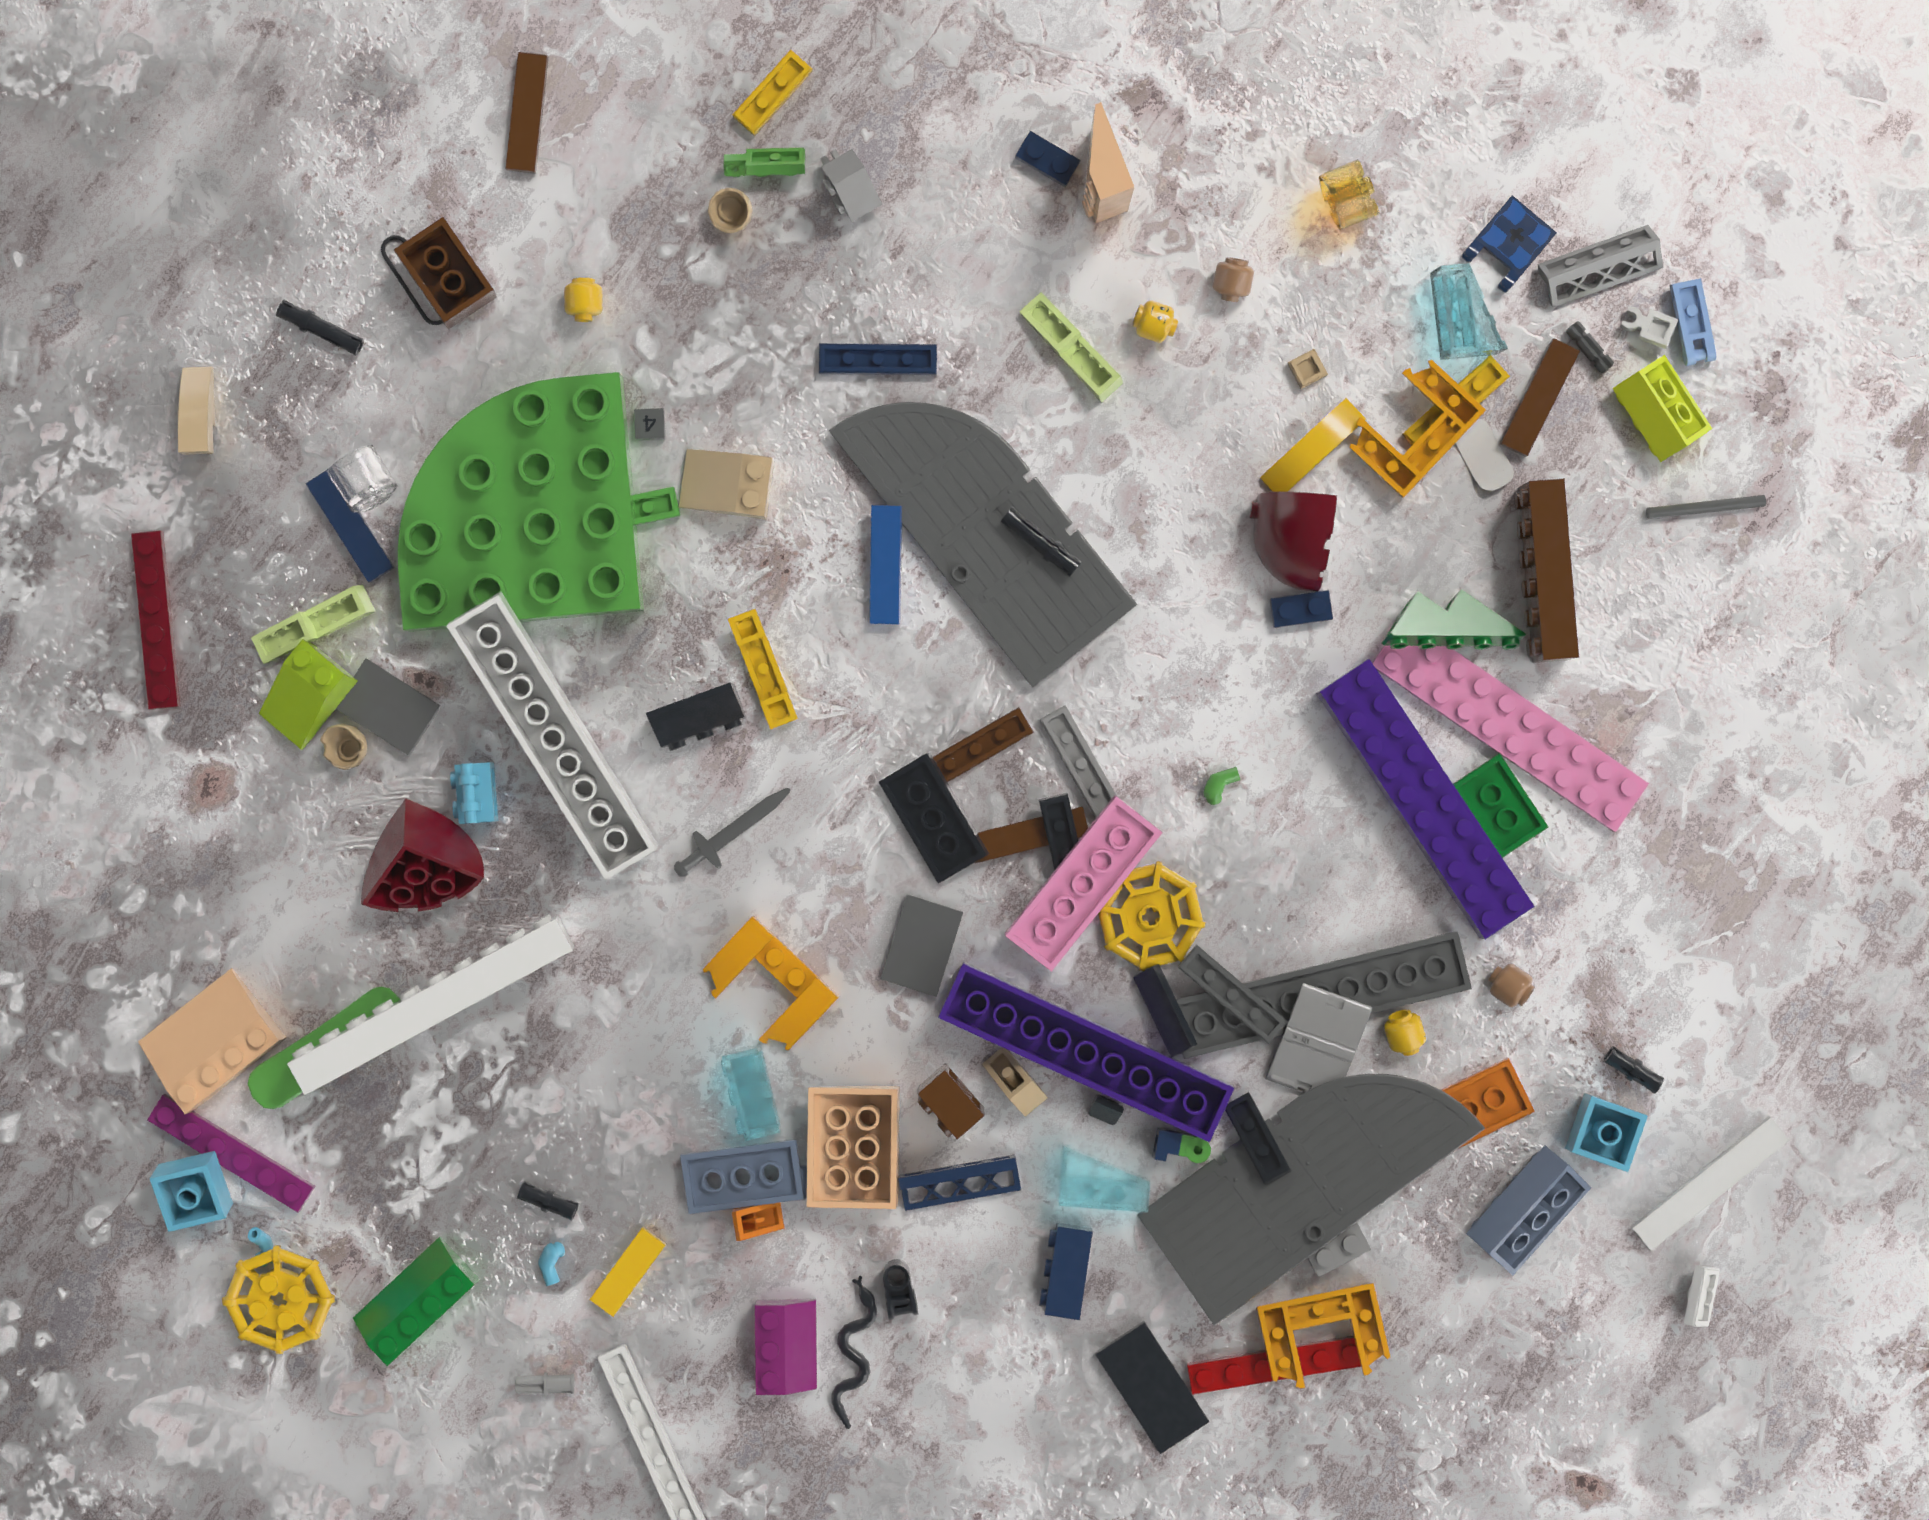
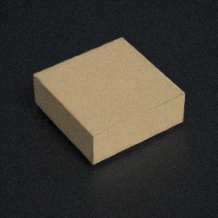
M1315 349L1287 363L1300 389L1328 375Z

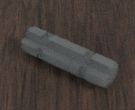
M1575 322L1566 330V333L1572 340L1575 339L1577 341L1576 345L1590 362L1594 361L1596 363L1594 366L1600 373L1606 372L1613 366V360L1608 354H1603V348L1590 333L1586 334V328L1581 322Z

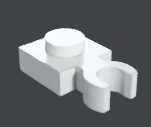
M1628 307L1627 314L1633 315L1636 321L1633 323L1622 321L1621 328L1630 332L1640 330V340L1667 349L1678 319L1650 309L1646 317L1642 315L1638 308Z

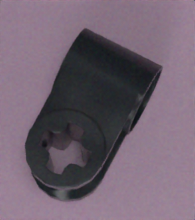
M900 1259L889 1261L883 1272L886 1293L885 1301L889 1320L903 1314L913 1313L914 1316L919 1315L916 1294L913 1289L908 1265ZM893 1269H900L904 1272L905 1277L901 1281L896 1282L891 1280L888 1274Z

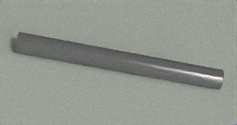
M1765 495L1647 507L1646 516L1647 519L1765 507L1766 497Z

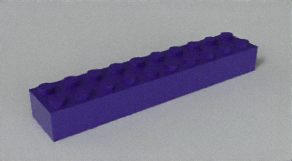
M1370 659L1363 661L1316 692L1479 938L1486 940L1535 907Z
M965 962L962 963L938 1015V1018L1208 1142L1211 1141L1234 1091V1087L1231 1084Z

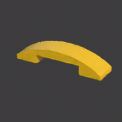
M1345 398L1269 468L1260 479L1272 492H1288L1358 427L1356 424L1360 417L1364 420L1366 418Z
M756 608L728 618L770 730L797 720L798 717Z

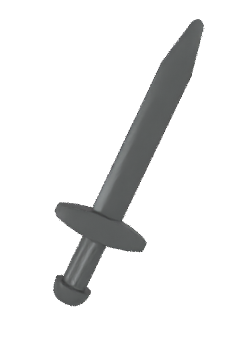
M785 788L766 797L709 840L699 832H693L694 840L699 849L682 862L678 860L675 863L674 870L678 876H687L688 871L705 858L716 868H721L722 864L717 851L776 809L790 793V788Z

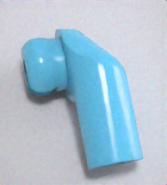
M257 1227L249 1230L248 1239L261 1249L255 1256L273 1249L274 1245L270 1235Z
M561 1242L547 1244L538 1260L546 1286L560 1282L555 1264L558 1258L565 1254V1248Z

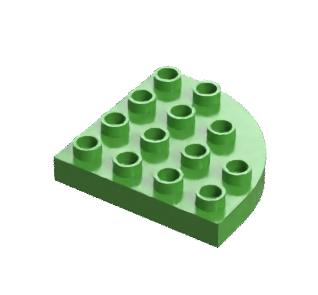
M620 372L560 377L515 387L473 409L439 440L425 459L414 479L405 502L400 523L398 575L403 630L415 632L448 629L447 624L499 592L503 593L520 622L644 611L637 526L635 525L632 496L634 492L624 379Z

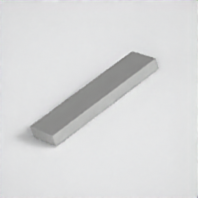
M1064 705L1041 718L1040 721L1096 819L1116 794L1069 710Z

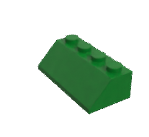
M440 1236L353 1317V1320L368 1347L388 1366L468 1292L480 1278Z

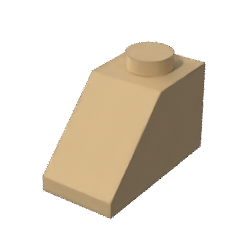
M1001 1047L982 1064L1007 1098L1025 1117L1048 1098L1009 1050Z

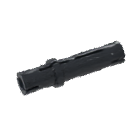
M285 299L282 300L277 309V317L298 326L300 331L304 333L308 331L355 356L358 355L363 347L365 339L321 319L310 309L306 311Z
M1013 507L1002 518L1001 522L1044 555L1043 559L1047 562L1050 560L1069 577L1081 564L1080 560L1072 556L1061 546V542L1058 540L1055 542Z

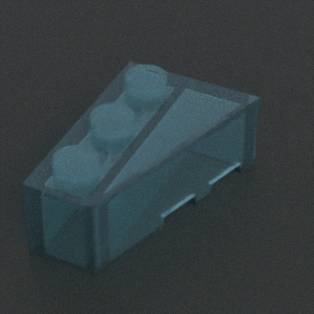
M1470 264L1443 265L1430 272L1440 360L1497 355L1507 350L1508 347L1505 341H1502L1495 326L1494 316L1490 315L1483 300L1485 297Z
M761 1044L726 1052L722 1056L721 1065L724 1076L728 1077L730 1089H728L731 1105L736 1106L738 1117L735 1118L738 1134H743L745 1141L780 1133L782 1130Z
M1062 1142L1058 1192L1059 1206L1148 1212L1150 1181L1148 1178Z

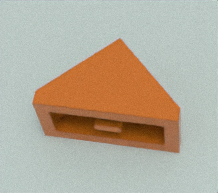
M780 1202L734 1208L732 1210L736 1241L785 1229Z

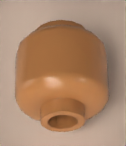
M1226 257L1225 262L1217 264L1213 289L1222 294V300L1238 302L1239 297H1246L1250 294L1254 270L1248 266L1249 261Z
M1513 963L1506 965L1503 969L1498 966L1488 980L1493 983L1490 989L1491 995L1508 1007H1515L1518 1004L1523 1006L1535 989L1532 985V976Z

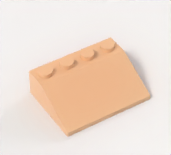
M1101 102L1095 104L1090 131L1086 187L1084 189L1085 194L1083 195L1084 200L1082 201L1087 217L1092 216L1095 224L1127 212L1134 191V184Z
M231 968L138 1042L166 1091L184 1114L196 1110L287 1037L233 968Z
M900 1086L808 1087L807 1207L897 1208L899 1193Z

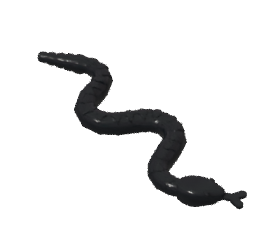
M859 1276L858 1280L853 1279L852 1282L859 1286L860 1301L868 1309V1314L865 1318L845 1324L839 1331L837 1345L841 1353L857 1364L859 1373L857 1376L837 1384L831 1393L833 1409L846 1429H850L851 1424L840 1401L841 1395L846 1391L857 1389L865 1384L871 1373L869 1361L862 1353L849 1344V1337L856 1332L869 1328L876 1321L878 1315L875 1297L871 1291L862 1285V1276Z

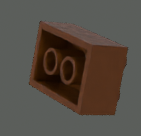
M444 217L394 249L397 257L448 330L497 298L494 289Z
M946 1063L919 1085L917 1102L928 1115L934 1112L938 1117V1127L948 1138L953 1134L958 1140L985 1116L984 1106Z

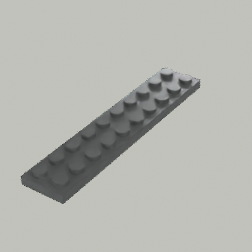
M1458 931L1243 983L1286 1021L1289 1020L1303 983L1371 1006V1013L1472 989ZM1207 992L1176 999L1198 1044L1182 1053L1184 1059L1263 1040ZM1287 1023L1275 1037L1284 1035Z

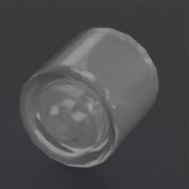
M366 445L350 452L335 462L327 471L353 513L367 512L387 501L398 487L373 445Z

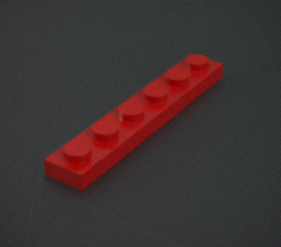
M1354 1336L1296 1345L1303 1376L1361 1367ZM1266 1350L1187 1363L1192 1395L1273 1381ZM1278 1376V1380L1287 1379Z

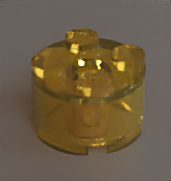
M1358 159L1327 171L1318 178L1324 201H1328L1331 209L1329 211L1330 216L1339 230L1380 214L1374 198L1371 199L1370 194L1375 193L1373 184L1369 176L1363 178L1364 171Z

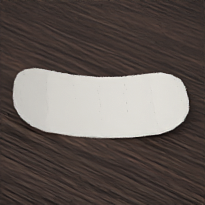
M1478 419L1456 442V446L1478 485L1482 489L1493 491L1508 484L1513 478L1514 471L1488 423Z

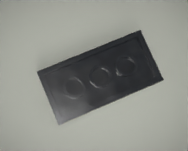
M930 752L879 781L884 793L938 884L989 854Z
M1145 1321L1095 1352L1097 1359L1159 1454H1162L1210 1422Z

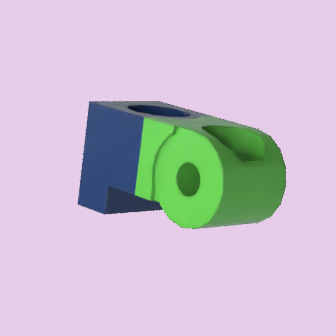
M1157 1127L1152 1157L1154 1160L1166 1162L1167 1154L1187 1157L1194 1163H1202L1209 1158L1211 1147L1207 1141L1190 1133Z

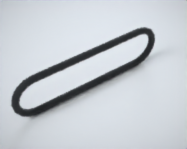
M399 235L387 237L381 246L384 260L423 319L431 325L443 324L442 320L433 321L426 316L385 252V247L389 241L400 240L404 243L407 240Z

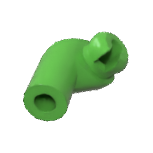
M1237 767L1214 773L1209 777L1204 788V797L1209 804H1219L1222 801L1221 795L1225 785L1240 781Z

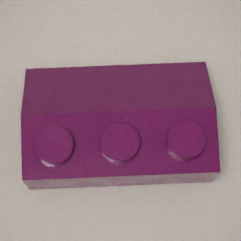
M816 1299L757 1300L755 1304L756 1395H789L817 1389Z

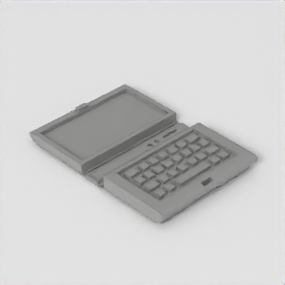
M1303 983L1287 1022L1288 1025L1283 1038L1280 1039L1265 1079L1305 1093L1326 1082L1346 1077L1370 1017L1372 1007Z

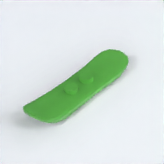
M373 988L320 1027L258 1065L250 1073L247 1083L253 1099L263 1108L268 1109L280 1108L303 1093L287 1065L293 1059L292 1053L310 1042L315 1047L320 1044L318 1039L336 1028L342 1032L347 1029L345 1025L354 1018L364 1013L368 1018L374 1015L372 1010L390 999L394 1004L400 1001V998L390 988Z

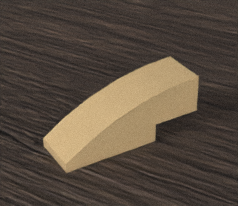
M213 367L182 368L178 407V452L183 455L214 454L213 426L216 425Z

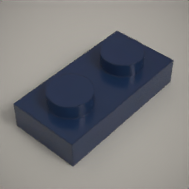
M1029 131L1015 155V159L1065 188L1081 162L1080 159L1032 131Z
M1329 590L1270 598L1274 628L1333 620Z

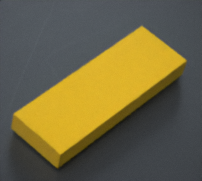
M790 49L732 114L733 118L753 136H756L813 72V69Z
M642 1227L589 1300L614 1317L666 1246V1243Z

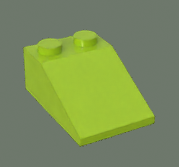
M302 639L284 661L259 715L298 748L303 750L358 680L316 645Z

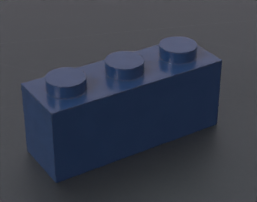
M1057 1223L1056 1230L1050 1229L1048 1247L1053 1248L1052 1258L1046 1259L1043 1277H1049L1047 1289L1041 1288L1039 1306L1044 1307V1315L1080 1320L1093 1235L1091 1227Z

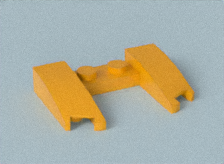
M1433 360L1428 361L1430 366L1428 369L1412 374L1411 368L1405 369L1402 372L1442 412L1438 419L1404 455L1400 454L1362 417L1358 419L1356 426L1362 428L1357 445L1350 444V449L1402 498L1416 486L1486 411L1482 405Z
M752 916L703 968V972L710 971L716 987L711 990V994L716 999L754 958L763 965L797 999L758 1040L765 1044L768 1043V1039L786 1043L785 1050H789L839 996L755 916Z
M1374 1283L1256 1307L1274 1382H1277L1279 1376L1297 1381L1296 1388H1305L1293 1334L1294 1330L1349 1319L1363 1376L1369 1375L1372 1372L1369 1365L1383 1355L1386 1359L1390 1358Z

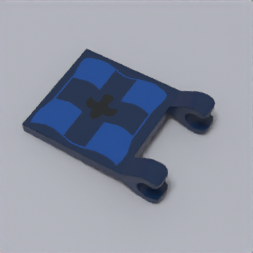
M1512 195L1461 257L1470 263L1482 248L1486 249L1510 270L1497 286L1502 292L1506 293L1557 232Z

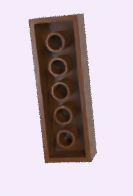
M1565 478L1528 481L1518 487V492L1514 494L1515 509L1520 510L1521 519L1520 522H1517V537L1522 539L1523 551L1519 552V564L1521 569H1525V580L1521 583L1523 598H1527L1528 610H1524V624L1530 630V639L1526 641L1527 656L1532 657V663L1567 661L1579 658Z

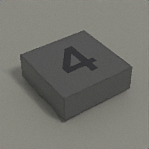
M664 408L634 409L636 440L666 439Z

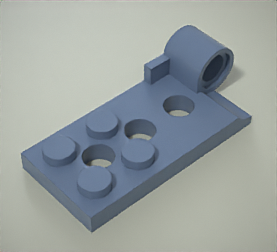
M796 1140L776 1141L680 1155L689 1214L807 1198V1165L800 1166ZM767 1165H774L778 1168L779 1177L776 1181L766 1178L764 1170ZM740 1168L746 1169L750 1174V1181L746 1185L740 1184L736 1179V1172ZM715 1172L720 1175L722 1183L719 1188H712L708 1184L707 1177L709 1173Z

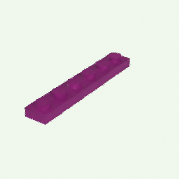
M167 1094L161 1096L147 1121L201 1154L215 1151L219 1164L297 1213L302 1210L316 1187L198 1113L192 1111L184 1114L173 1098Z

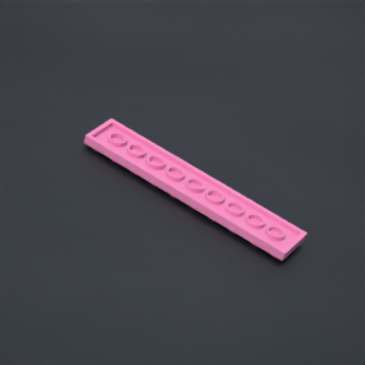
M1383 646L1372 662L1377 671L1485 745L1500 753L1501 756L1612 832L1618 830L1649 784L1455 650L1447 649L1446 646H1436L1431 649H1419L1418 646L1391 649L1390 646Z

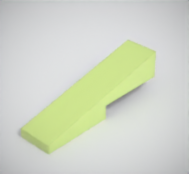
M1042 292L1019 311L1023 318L1101 403L1123 384L1121 376L1081 336L1080 331Z
M352 586L304 612H298L251 637L263 664H267L292 652L302 639L311 643L376 611L364 586Z

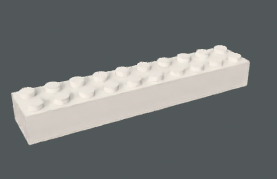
M497 593L447 624V628L604 879H609L656 851L658 843L503 593Z
M550 914L543 916L532 924L534 928L525 933L524 929L521 928L505 938L507 943L499 947L497 942L493 943L479 952L481 957L473 961L471 957H468L452 967L454 970L452 973L446 975L442 971L426 981L428 986L419 989L418 985L401 993L399 996L400 1001L393 1004L390 999L372 1010L374 1015L367 1018L364 1013L349 1021L345 1025L346 1030L340 1032L336 1028L318 1039L320 1044L315 1047L310 1042L292 1053L293 1059L287 1065L303 1094L307 1095L573 951L575 945L559 916L557 915L554 918H551Z

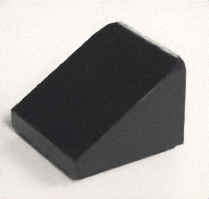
M1098 1094L1095 1095L1088 1114L1110 1125H1115L1121 1117L1124 1108L1122 1104Z

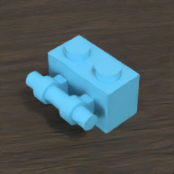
M494 763L454 765L455 771L450 773L451 787L456 789L457 801H453L452 805L454 819H458L459 824L499 821Z

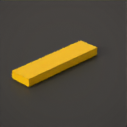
M1489 355L1458 384L1480 404L1505 382L1510 375ZM1434 405L1402 435L1413 445L1438 419L1442 412Z

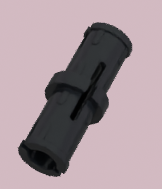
M1614 1046L1609 1049L1604 1057L1603 1062L1624 1074L1625 1079L1629 1081L1634 1080L1653 1094L1660 1089L1664 1082V1077L1645 1067L1641 1060H1634Z
M525 1181L517 1196V1199L541 1208L542 1212L547 1213L549 1211L571 1221L574 1219L579 1207L578 1202L563 1198L555 1194L556 1191L549 1189L547 1191Z

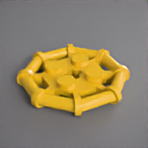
M1161 861L1134 868L1098 913L1106 951L1110 950L1138 967L1139 971H1145V969L1157 964L1161 966L1177 961L1181 963L1202 928H1205L1206 922H1203L1195 882H1190L1162 865ZM1153 876L1151 886L1134 889L1130 881ZM1160 877L1179 888L1180 891L1173 896L1160 888ZM1125 886L1129 891V895L1121 908L1111 907ZM1184 896L1190 919H1183L1181 917L1178 900ZM1147 908H1151L1153 912L1159 913V917L1155 918V924L1149 925L1148 921H1143L1142 915L1146 914ZM1110 913L1120 915L1124 932L1117 937ZM1181 924L1188 925L1189 928L1176 947L1172 941L1175 932ZM1127 937L1142 946L1141 955L1120 942ZM1167 944L1171 949L1168 952L1148 956L1149 947Z
M274 1245L273 1249L247 1260H239L235 1264L236 1270L227 1293L222 1297V1305L226 1306L239 1334L237 1338L241 1341L246 1340L276 1351V1355L283 1354L284 1351L312 1339L318 1340L322 1335L321 1329L331 1304L335 1302V1295L331 1294L318 1266L320 1262L316 1259L311 1260L282 1249L281 1245ZM272 1261L274 1263V1269L265 1274H258L254 1270ZM282 1262L303 1270L300 1274L282 1267ZM306 1276H310L318 1294H311L307 1290L304 1280ZM245 1277H248L253 1281L249 1294L239 1295ZM280 1292L284 1294L283 1299L287 1303L277 1306L271 1299V1295L276 1296ZM310 1303H318L319 1305L311 1322L305 1317L306 1311ZM239 1304H247L249 1308V1314L254 1319L249 1325L243 1316ZM297 1324L304 1328L303 1331L284 1338V1330L290 1329ZM258 1325H262L275 1330L276 1338L254 1331V1329Z

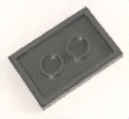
M365 658L354 675L358 682L338 705L336 710L410 756L442 706Z
M907 894L881 980L937 997L963 912Z

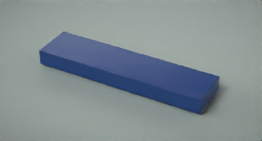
M871 505L870 624H900L902 506Z

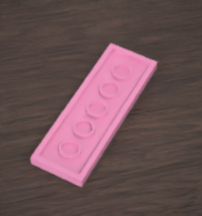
M1115 795L1005 932V936L1052 972L1160 837L1162 831Z

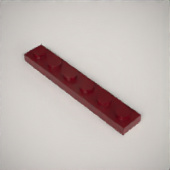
M160 530L131 533L148 709L181 707L164 532Z

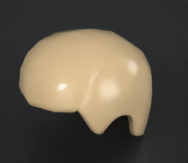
M735 188L721 189L709 200L708 215L713 226L720 231L735 233L743 230L751 221L753 213L752 204L748 196L742 191Z
M337 724L328 727L321 736L320 741L324 744L323 756L336 768L349 770L357 767L362 763L367 754L366 737L357 727Z

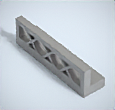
M1645 225L1537 265L1539 275L1547 284L1549 302L1552 307H1556L1663 268L1660 238L1649 225ZM1653 251L1654 261L1643 265L1638 263L1644 254ZM1622 262L1627 264L1621 273L1615 275L1610 273L1616 264ZM1594 272L1599 274L1593 283L1588 285L1582 283L1588 274ZM1566 282L1572 284L1566 293L1557 295L1555 286Z

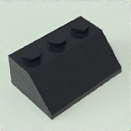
M731 682L646 713L660 747H669L670 751L686 746L685 740L695 736L697 741L714 736L713 730L724 726L725 731L739 727L742 725L741 720L747 718L736 687Z

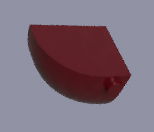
M1265 492L1259 494L1256 501H1251L1249 518L1254 519L1253 536L1258 557L1267 571L1278 581L1298 590L1318 592L1323 583V577H1320V572L1326 570L1330 549H1324L1327 540H1330L1331 534H1333L1337 495L1306 492Z
M405 798L386 825L372 853L362 886L361 905L390 912H399V908H418V912L442 907V902L454 897L457 899L462 898L484 879V864L481 854L469 835L451 819L435 810Z

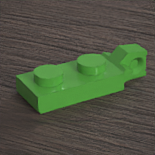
M804 147L746 149L745 154H724V174L730 177H740L741 175L764 177L767 175L794 176L805 174L806 154Z
M675 487L632 495L635 525L681 516Z

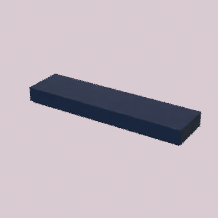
M819 343V374L937 375V344Z
M332 468L327 469L305 483L368 583H372L395 568Z

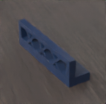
M1015 1154L900 1174L898 1177L905 1211L1021 1190ZM1012 1170L1013 1185L1001 1186L993 1180L997 1173ZM981 1176L987 1180L980 1191L973 1192L964 1186L966 1180L971 1177ZM952 1181L958 1187L951 1196L944 1197L935 1191L939 1183ZM990 1183L996 1187L986 1189ZM922 1186L929 1191L922 1201L910 1203L909 1188ZM961 1188L967 1192L963 1194H957ZM931 1194H934L936 1197H938L928 1200Z

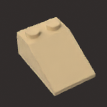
M687 449L679 508L767 520L774 470L773 458L742 453Z

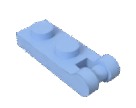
M1701 278L1670 285L1675 316L1678 319L1677 326L1685 366L1695 365L1696 361L1705 360L1706 362L1715 361L1716 349ZM1702 340L1703 347L1694 349L1693 341Z

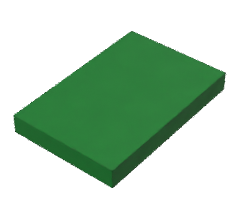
M1500 753L1453 783L1502 858L1548 828L1545 820Z

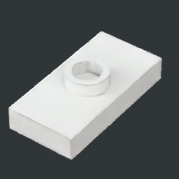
M1695 1265L1692 1284L1687 1292L1688 1303L1683 1324L1696 1327L1709 1326L1720 1269L1711 1266Z

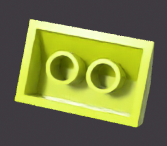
M1665 355L1612 388L1616 393L1618 402L1625 407L1632 418L1633 425L1642 433L1651 453L1658 458L1660 463L1712 429Z

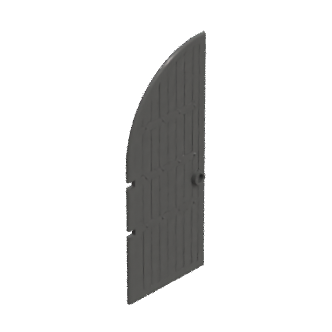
M901 402L864 410L846 418L828 430L884 502L889 506H902L903 526L1032 688L1138 605L1081 532L1077 530L1071 536L1066 532L1065 529L1072 525L1073 522L1038 478L1034 477L1028 483L1023 478L1030 471V468L1012 446L992 428L978 419L961 411L937 404ZM1011 507L1055 542L1057 540L1061 542V546L1067 552L1081 561L1079 567L1070 577L1050 560L1047 562L1043 559L1044 555L1001 522Z
M1358 1074L1338 1078L1305 1092L1279 1110L1277 1114L1282 1122L1276 1126L1270 1118L1265 1121L1291 1168V1172L1265 1185L1240 1139L1222 1152L1223 1157L1227 1160L1222 1166L1214 1158L1137 1215L1212 1324L1216 1326L1475 1137L1485 1127L1456 1099L1442 1090L1419 1080L1392 1074Z

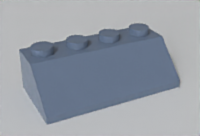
M1544 1145L1540 1151L1532 1156L1527 1166L1514 1176L1511 1184L1502 1194L1492 1201L1491 1206L1486 1212L1473 1222L1466 1234L1514 1276L1588 1193L1591 1187L1569 1164Z

